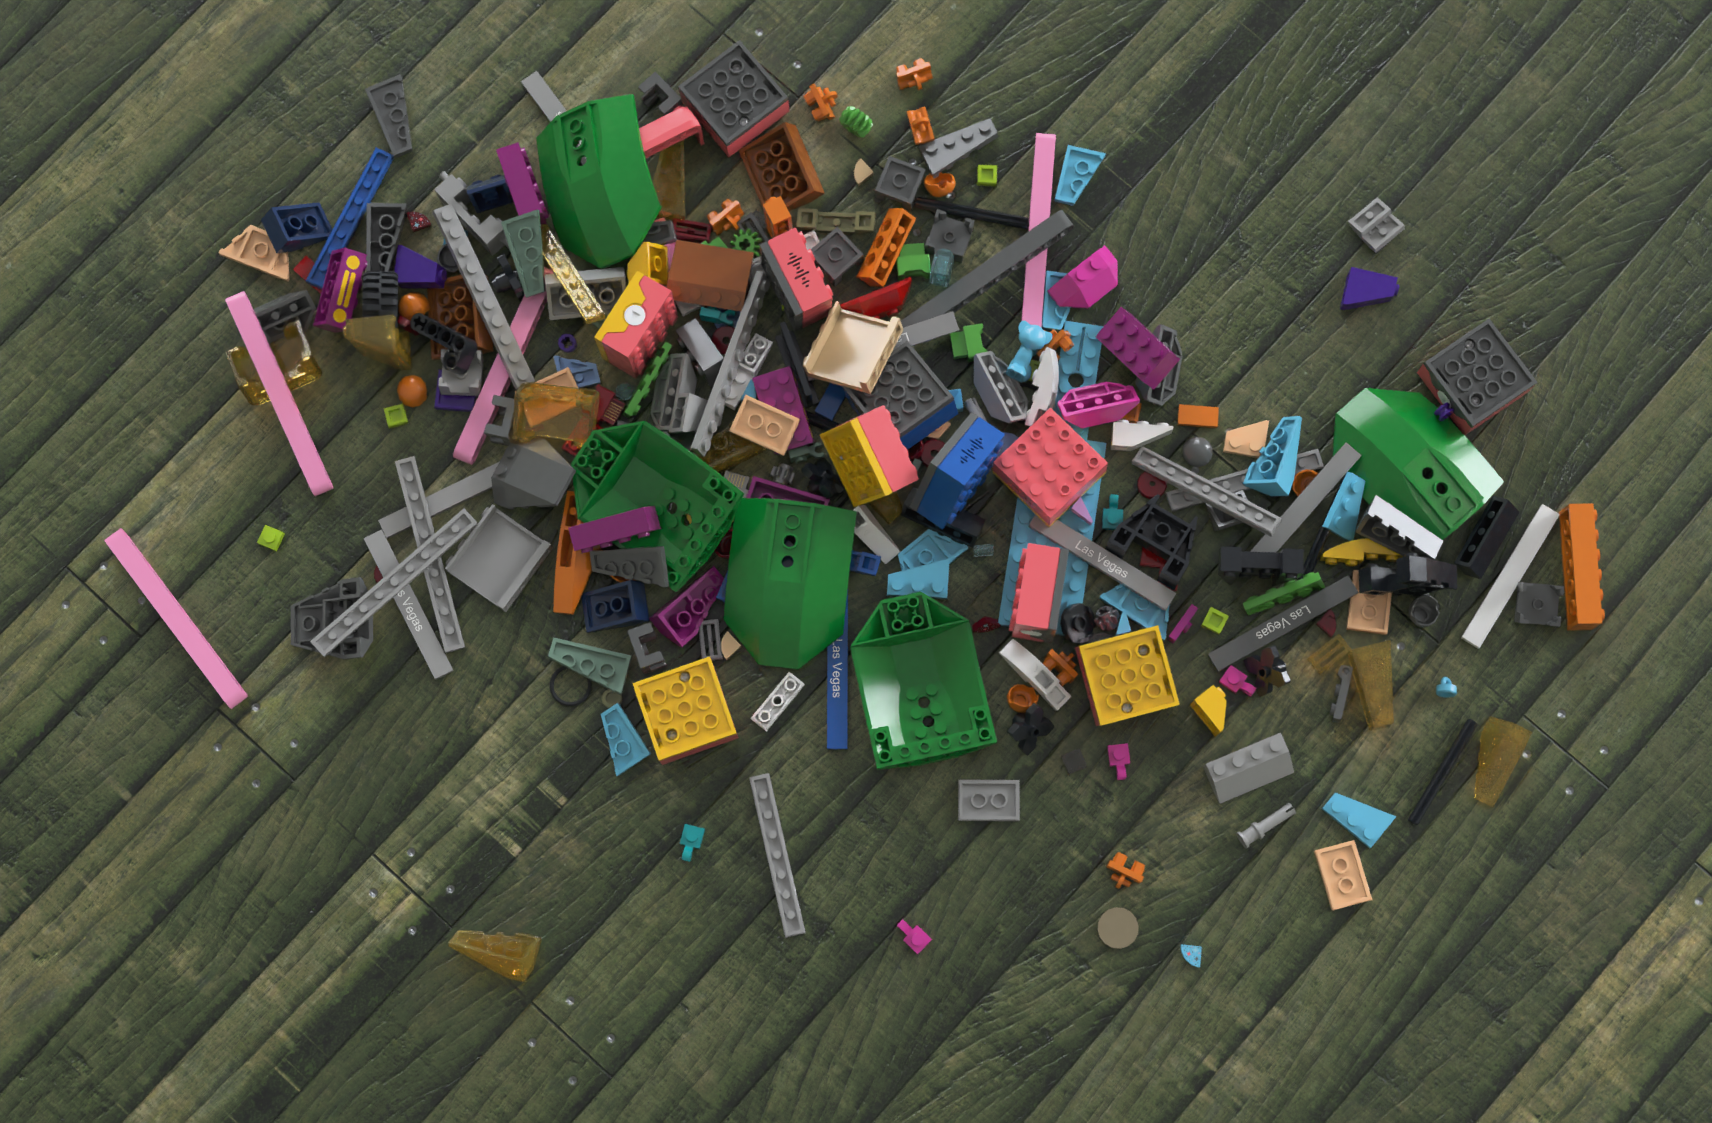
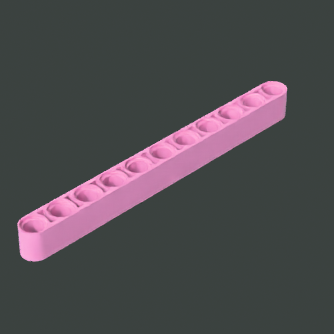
M1036 133L1028 232L1050 217L1055 134ZM1047 249L1028 261L1025 268L1021 321H1027L1031 325H1038L1040 327L1042 325Z
M544 267V274L558 273ZM546 292L528 298L524 295L511 323L510 329L522 354L526 350L547 303ZM499 353L453 453V458L471 465L474 464L487 436L484 434L486 424L493 423L499 410V406L492 404L493 395L504 397L511 383Z
M245 291L225 299L313 495L316 497L333 489L331 480Z
M120 528L106 538L105 542L224 702L233 709L248 697L247 693L127 533Z

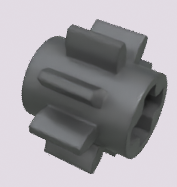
M779 463L778 467L773 466L770 477L774 478L772 482L785 486L788 483L793 484L795 479V473H792L793 468L783 463Z
M1103 606L1095 614L1097 618L1094 619V622L1102 630L1111 631L1119 623L1118 618H1120L1117 609L1114 610L1112 606Z

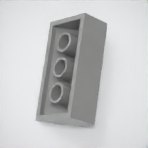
M624 267L545 274L549 319L557 320L608 315L626 289Z
M1281 733L1206 763L1203 766L1219 804L1294 773L1290 753Z

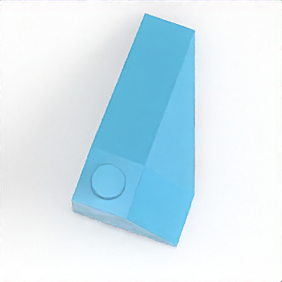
M1300 416L1283 417L1270 435L1271 440L1266 448L1262 447L1259 451L1260 457L1249 466L1243 482L1246 487L1269 496L1289 495L1295 476L1302 421Z

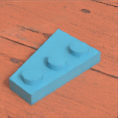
M1068 145L1054 202L1074 206L1106 153Z
M1045 272L1041 325L1043 330L1052 331L1054 329L1057 332L1062 330L1071 307H1059L1047 290L1068 273Z
M1351 472L1346 473L1323 523L1324 528L1348 542L1354 540L1365 480Z
M949 559L888 574L887 596H903L922 592L934 599H947Z
M619 703L601 713L611 750V757L615 766L616 776H619L651 755V752Z
M1334 793L1322 807L1324 812L1369 849L1396 818L1394 815L1338 793Z

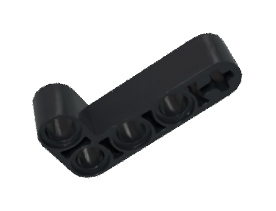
M420 313L415 314L410 321L411 328L448 348L443 359V367L459 375L465 374L477 352V343L473 339L431 317Z

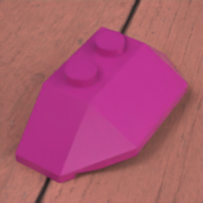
M1103 246L1066 274L1047 292L1059 307L1088 309L1118 285L1117 260L1108 248Z
M1103 382L1070 389L1058 401L1057 405L1064 420L1082 429L1119 421L1140 403V399L1133 386Z

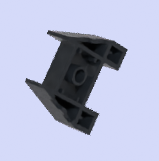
M1157 494L1146 505L1135 511L1128 519L1116 527L1105 549L1123 559L1133 541L1167 561L1157 581L1175 590L1189 564L1198 517L1195 516L1191 524L1185 522L1156 505L1160 498V495Z
M1220 547L1218 551V575L1229 585H1232L1238 576L1244 579L1251 578V576H1259L1260 579H1271L1272 576V586H1277L1291 580H1297L1303 574V549H1282L1280 553L1246 552L1242 551V547Z
M1407 553L1405 557L1396 559L1397 569L1379 567V564H1367L1366 568L1359 569V593L1384 595L1386 593H1393V596H1401L1402 594L1421 596L1430 595L1429 593L1444 589L1457 590V565L1426 557H1417L1416 553Z

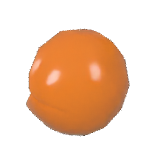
M940 172L939 176L934 179L932 175L928 174L924 179L927 191L934 197L948 195L956 185L955 178L950 173Z
M418 292L405 294L398 302L399 315L411 321L415 314L425 315L430 309L428 299L424 294Z
M415 375L405 376L398 383V397L405 406H420L427 399L426 383L421 377Z
M1308 469L1297 473L1292 484L1295 494L1299 496L1318 473Z
M1016 684L1011 687L1007 695V702L1010 708L1017 713H1026V710L1033 703L1037 704L1039 695H1036L1034 687H1028L1024 684Z

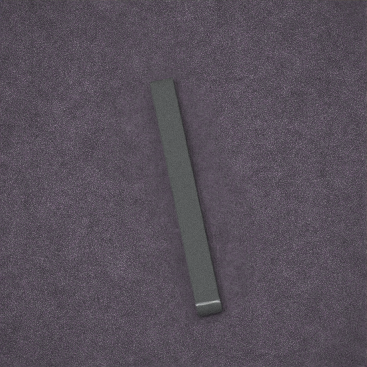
M1063 210L1056 212L901 320L903 328L952 311L955 313L1070 233L1074 228L1073 223Z

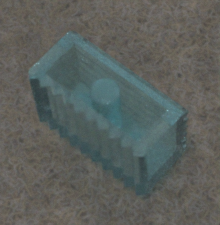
M935 250L930 270L931 284L943 287L949 286L954 265V254L950 250Z

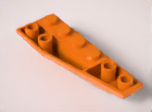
M567 491L560 528L553 607L554 613L572 615L576 610L592 572L590 552L582 554L581 550L574 551L568 527L584 523L577 518L574 491ZM600 545L593 547V550L602 549L600 548Z

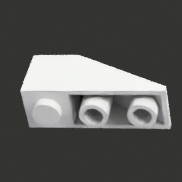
M1128 420L1113 422L1111 450L1132 451L1170 435L1173 431V426H1169L1168 423L1150 425L1146 421H1138L1137 424L1129 423Z
M860 505L853 510L857 511L855 534L876 555L881 556V560L887 564L901 551L866 505Z

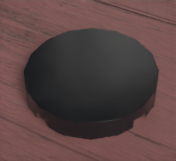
M1074 603L1064 609L1061 616V630L1065 638L1071 643L1080 644L1088 642L1094 634L1092 633L1093 628L1096 627V623L1094 622L1095 616L1091 608L1082 603Z

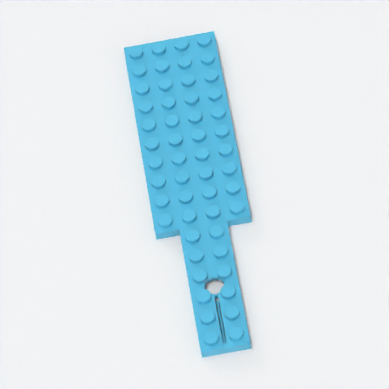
M1065 321L1064 331L1067 330L1071 334L1070 339L1074 346L1067 352L1062 348L1060 350L1061 358L1058 363L1059 384L1053 408L1063 420L1064 418L1057 403L1070 389H1075L1068 382L1069 376L1074 373L1080 374L1084 380L1080 387L1096 384L1102 343L1095 336L1104 326ZM1064 420L1102 458H1105L1107 443L1087 440L1089 427L1081 429ZM1101 478L1081 497L1093 520L1091 526L1071 511L1073 505L1058 519L1091 541L1093 538ZM1018 497L998 623L1006 627L1010 625L1013 612L1012 606L1016 593L1015 587L1023 548L1027 549L1028 543L1062 548L1028 527L1035 514ZM1070 552L1068 554L1058 625L1055 633L1064 636L1060 625L1062 613L1071 604H1083L1088 563Z

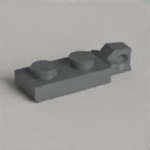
M1341 665L1337 676L1341 684H1336L1334 696L1338 697L1336 704L1332 703L1329 715L1333 716L1332 722L1339 723L1342 719L1353 667Z

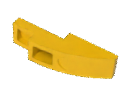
M1365 538L1342 543L1327 550L1320 556V561H1325V564L1336 565L1338 562L1345 563L1346 566H1358L1364 560V557L1367 560L1386 558V561L1396 562V559L1403 556Z

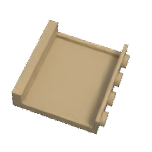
M836 301L833 308L829 310L828 318L822 324L817 339L813 341L808 356L803 360V368L807 376L871 394L904 330L900 318L892 316L890 322L841 309L839 302Z

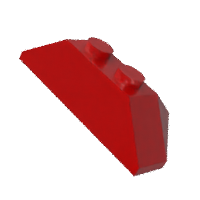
M908 277L840 304L841 309L877 319L886 316L894 317L903 308L912 287V279Z

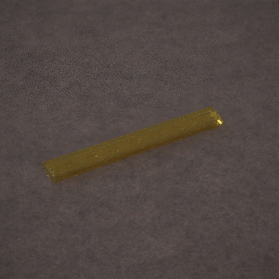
M547 224L541 225L543 257L585 323L590 324L606 319L603 309Z

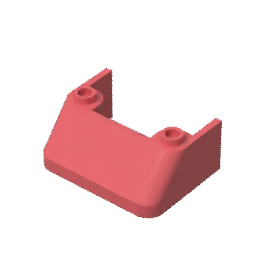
M678 106L673 109V112L639 128L645 158L694 134L700 145H704L701 126L686 106Z

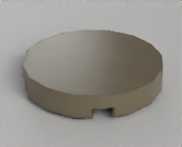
M1119 907L1108 909L1103 913L1097 926L1098 935L1102 942L1115 949L1125 948L1132 944L1138 935L1139 929L1137 919L1132 912Z

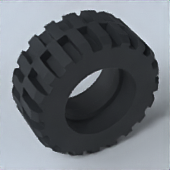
M366 271L363 274L362 330L363 344L367 347H394L397 345L398 274L395 272Z

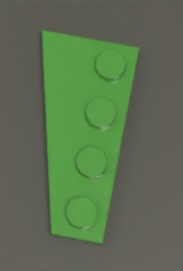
M665 341L659 346L622 415L628 419L632 414L636 416L641 407L639 402L642 398H646L650 391L648 387L651 381L654 382L660 373L658 369L661 364H665L669 357L668 352L672 345Z
M1311 572L1304 575L1303 579L1286 582L1281 588H1271L1264 595L1249 597L1243 603L1247 614L1252 615L1273 608L1276 602L1286 604L1291 602L1295 596H1302L1304 598L1310 596V592L1319 589L1321 591L1326 587L1319 572Z

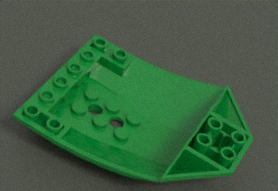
M633 94L587 101L561 113L536 137L543 188L552 222L562 247L600 269L634 256L662 208L653 186L642 146L635 98ZM582 140L581 145L577 147L579 141ZM582 157H586V163L583 166H579Z
M1364 388L1335 413L1333 456L1347 442L1362 455L1348 472L1354 473L1365 480L1362 498L1368 505L1377 495L1441 540L1445 539L1479 510L1504 481L1475 446L1448 418L1440 422L1439 416L1434 414L1438 408L1421 393ZM1424 468L1431 469L1432 477L1430 479H1425L1422 476ZM1438 483H1442L1445 486L1443 494H1439L1436 490Z
M646 421L593 430L571 463V466L576 470L573 476L578 520L587 523L634 509L655 506L661 527L660 530L649 532V536L638 538V535L633 536L631 541L619 543L618 540L612 543L621 549L664 546L669 587L675 592H678L708 561L731 527L744 496L741 490L716 470ZM674 502L677 505V511L671 514L668 511V506ZM686 515H690L692 518V522L688 526L684 522Z
M742 498L734 517L725 594L724 621L758 665L799 670L843 635L857 511L800 501ZM789 536L796 539V543L792 547H788L784 543L785 539ZM786 556H790L794 560L793 565L788 568L782 565V559Z
M922 592L881 600L850 646L877 770L930 764L957 758L996 744L997 739L982 681L970 620ZM921 698L929 699L930 705L927 708H921L918 705V701ZM932 718L934 725L926 727L923 725V720Z

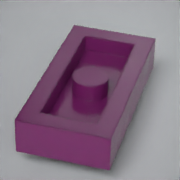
M1191 604L1167 638L1169 642L1174 644L1182 631L1186 633L1192 625L1189 621L1198 610L1196 606Z

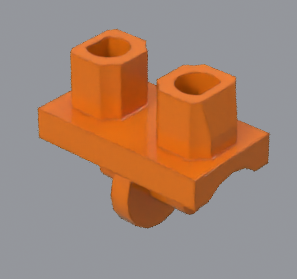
M920 58L913 62L914 67L907 69L906 65L898 66L896 68V76L900 90L916 86L918 91L921 90V83L933 78L930 63H925Z
M815 84L809 86L811 90L803 97L809 106L816 102L818 103L819 107L811 111L814 119L821 121L825 118L829 120L835 118L830 106H836L834 101L838 97L836 91L830 92L828 88H825L822 92L821 88L816 87Z
M926 107L907 111L906 114L915 144L920 145L934 141L935 138Z
M726 199L721 205L722 212L718 214L716 211H712L707 215L714 233L719 235L731 227L735 231L739 229L737 222L741 220L744 212L737 200L733 202Z
M1053 329L1050 331L1053 335L1051 342L1046 344L1036 354L1040 357L1046 347L1056 350L1060 346L1065 352L1069 351L1074 346L1070 339L1071 334L1067 330L1064 331L1062 329L1057 333ZM1056 352L1057 359L1059 360L1061 357Z
M1051 649L1042 664L1050 671L1055 669L1059 672L1056 678L1060 681L1059 684L1062 687L1068 682L1071 684L1078 675L1074 670L1076 664L1072 661L1075 655L1071 653L1067 656L1063 651L1058 655Z
M1120 852L1106 866L1121 874V876L1113 873L1111 879L1117 881L1115 887L1120 889L1122 884L1130 887L1131 881L1125 879V877L1140 884L1144 878L1142 874L1145 865L1134 861L1131 870L1124 867L1128 857Z

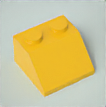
M643 242L628 263V284L638 271L662 286H667L669 276L667 246Z
M1212 685L1198 696L1190 706L1216 737L1224 729L1226 699L1224 697L1226 695L1220 687L1216 688Z

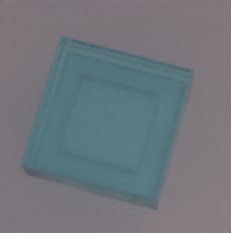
M993 544L974 545L973 547L974 557L994 555Z

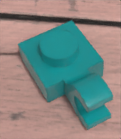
M701 307L700 318L702 321L716 324L724 323L727 326H733L734 324L733 321L727 320L729 315L736 316L734 310H726L724 313H721L715 307Z
M1110 494L1109 509L1103 508L1102 529L1115 530L1123 522V510L1117 509L1119 495Z
M688 824L684 825L680 845L685 846L682 860L690 862L693 849H700L705 832L704 828Z

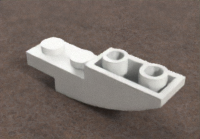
M755 333L744 351L743 360L739 363L737 376L733 379L730 395L724 403L725 406L733 410L736 409L750 380L756 377L773 344L772 341Z
M1048 347L1041 353L1040 365L1032 376V384L1039 388L1033 394L1031 409L1026 413L1025 425L1030 427L1043 415L1044 411H1047L1049 408L1053 410L1059 384L1058 359L1056 351Z
M1012 639L999 652L1025 682H1029L1055 711H1058L1071 698L1070 694L1059 684L1060 681L1016 640Z

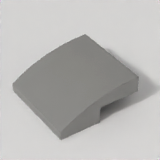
M1378 197L1348 221V224L1375 253L1405 229V225L1391 214V209Z

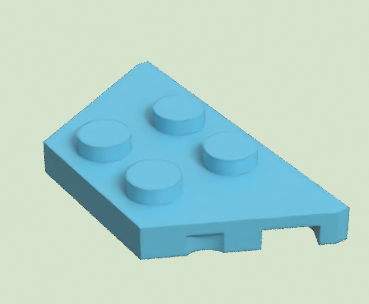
M928 529L898 553L901 571L949 559V564H951L968 550V546Z
M1122 584L1100 595L1099 599L1117 609L1120 613L1125 612L1129 619L1144 629L1158 625L1162 641L1166 639L1170 605L1164 611Z

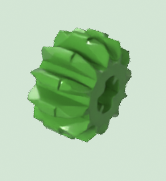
M848 106L839 118L840 124L857 137H865L873 125L872 120L854 106Z
M741 229L739 230L740 236L733 235L736 242L730 241V244L735 246L732 249L754 252L755 256L760 257V253L756 251L760 250V245L758 244L763 240L762 238H757L758 233L756 231L752 233L751 229H747L745 233ZM748 241L750 247L744 248L743 244H747Z

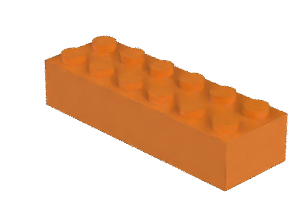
M1593 503L1568 504L1559 512L1567 631L1593 630L1601 625L1605 619L1604 609H1601L1603 590L1600 589L1599 583L1602 579L1601 569H1598L1600 550L1597 549L1596 543L1599 539L1598 529H1595L1597 511L1594 509Z

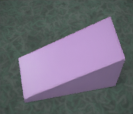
M1080 496L1071 508V511L1091 526L1093 520Z

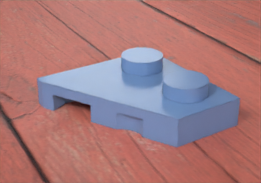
M554 356L557 372L569 367L579 390L601 384L598 368L595 363Z

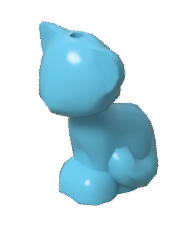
M1021 321L1018 330L1019 341L1023 346L1017 351L1015 357L1010 362L1006 375L1019 382H1026L1031 376L1030 362L1033 350L1042 349L1044 345L1051 342L1053 335L1050 332L1044 331L1038 325H1031L1027 321Z

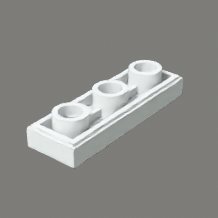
M788 672L754 713L751 720L767 732L805 684ZM780 698L781 703L775 704L774 700Z

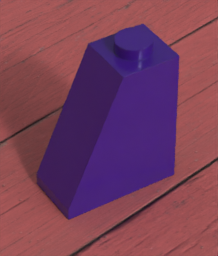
M398 245L394 272L398 274L399 287L402 289L444 288L447 279L445 268L403 245Z
M1351 267L1347 274L1340 309L1347 310L1390 302L1393 296L1398 294L1399 285L1396 284L1398 277Z

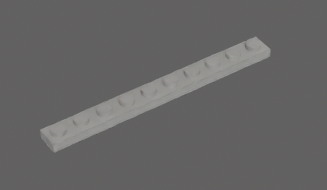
M452 204L433 210V216L515 389L517 390L534 383L535 379Z
M756 271L692 442L691 449L697 456L705 457L706 452L710 449L711 438L717 430V422L724 411L726 398L730 395L733 379L737 376L739 363L743 360L744 349L750 341V333L757 322L759 309L763 306L764 295L770 286V281L764 272Z
M413 456L397 460L395 464L418 548L435 534L416 459ZM439 557L424 570L444 650L445 653L464 649L465 644L442 557Z
M463 508L310 642L326 657L478 524L476 520Z

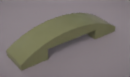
M798 208L796 227L822 233H830L836 227L844 234L874 232L876 212L856 211V214L818 212V209Z

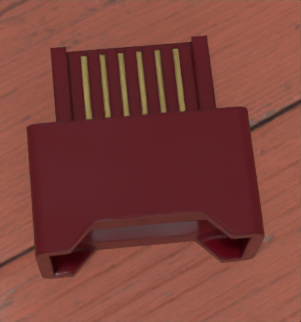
M598 384L596 386V396L590 406L583 408L581 413L599 425L605 422L614 427L625 410L626 404L617 400L614 392Z

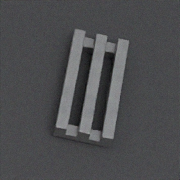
M718 619L703 621L699 627L702 659L709 657L706 656L703 625H707L710 658L712 661L723 660ZM711 624L715 625L718 655H714Z

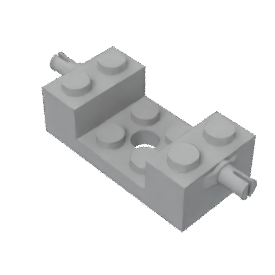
M445 171L442 172L439 178L443 182L434 189L440 202L444 206L452 204L460 223L492 256L504 245L510 250L501 219H495L490 215L481 223L474 214L471 216L467 211L468 208L465 206L471 201L467 194V185L460 177L456 179L452 174L449 176Z

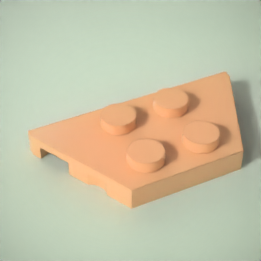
M250 225L241 235L236 236L230 245L224 250L223 248L220 249L218 252L220 256L289 282L288 252L276 253L266 230Z

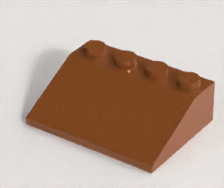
M784 122L739 150L762 207L767 199L781 196L788 211H791L825 194L796 125Z
M676 240L667 288L671 290L674 301L742 311L748 295L754 252Z
M462 275L447 278L444 288H427L430 306L429 317L473 339L477 343V350H481L482 354L493 352L492 338ZM430 339L431 358L433 360L441 359V349L448 348Z

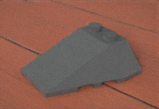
M531 434L513 441L505 450L491 477L494 503L509 510L515 507L525 509L529 508V506H558L576 470L544 438Z
M361 577L342 579L337 582L338 584L330 588L326 587L322 592L291 605V645L319 652L310 641L368 592ZM373 616L328 655L341 659L363 658L373 642Z

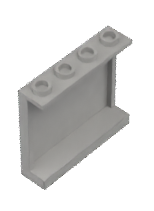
M492 504L490 508L487 507L483 511L482 519L469 531L470 535L468 538L460 542L457 553L449 557L445 564V569L498 608L507 612L553 547L550 543L534 535Z

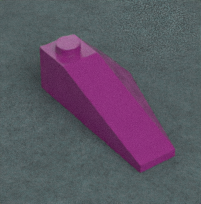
M712 566L649 618L663 636L678 646L683 647L698 633L701 623L707 617L713 602L716 601L724 578Z

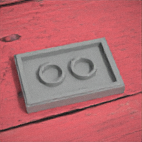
M958 780V821H1020V780Z

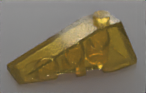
M458 930L449 941L448 946L504 977L524 982L534 968L541 938L525 933H515V936L503 935V932H496V935H484L483 931Z

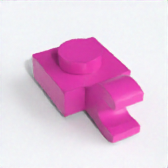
M1230 665L1219 681L1220 684L1235 694L1240 689L1251 697L1257 689L1245 682L1248 676Z
M1128 743L1108 745L1109 766H1116L1117 780H1125L1127 777L1125 765H1130Z
M903 919L897 924L907 935L903 941L916 954H919L932 940L918 925L912 929Z

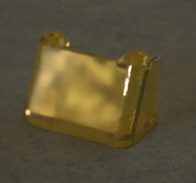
M394 315L346 319V326H343L344 337L348 338L349 342L361 355L403 371L412 369L409 332H400L399 334L398 328H395L396 317Z
M299 320L289 323L284 328V338L269 344L290 391L311 383L322 376L321 367ZM237 346L226 351L237 385L251 405H260L270 401L247 348Z
M534 382L522 383L515 393L513 439H517L522 443L530 442L535 436L574 441V445L578 449H581L592 431L596 429L600 392L591 389Z

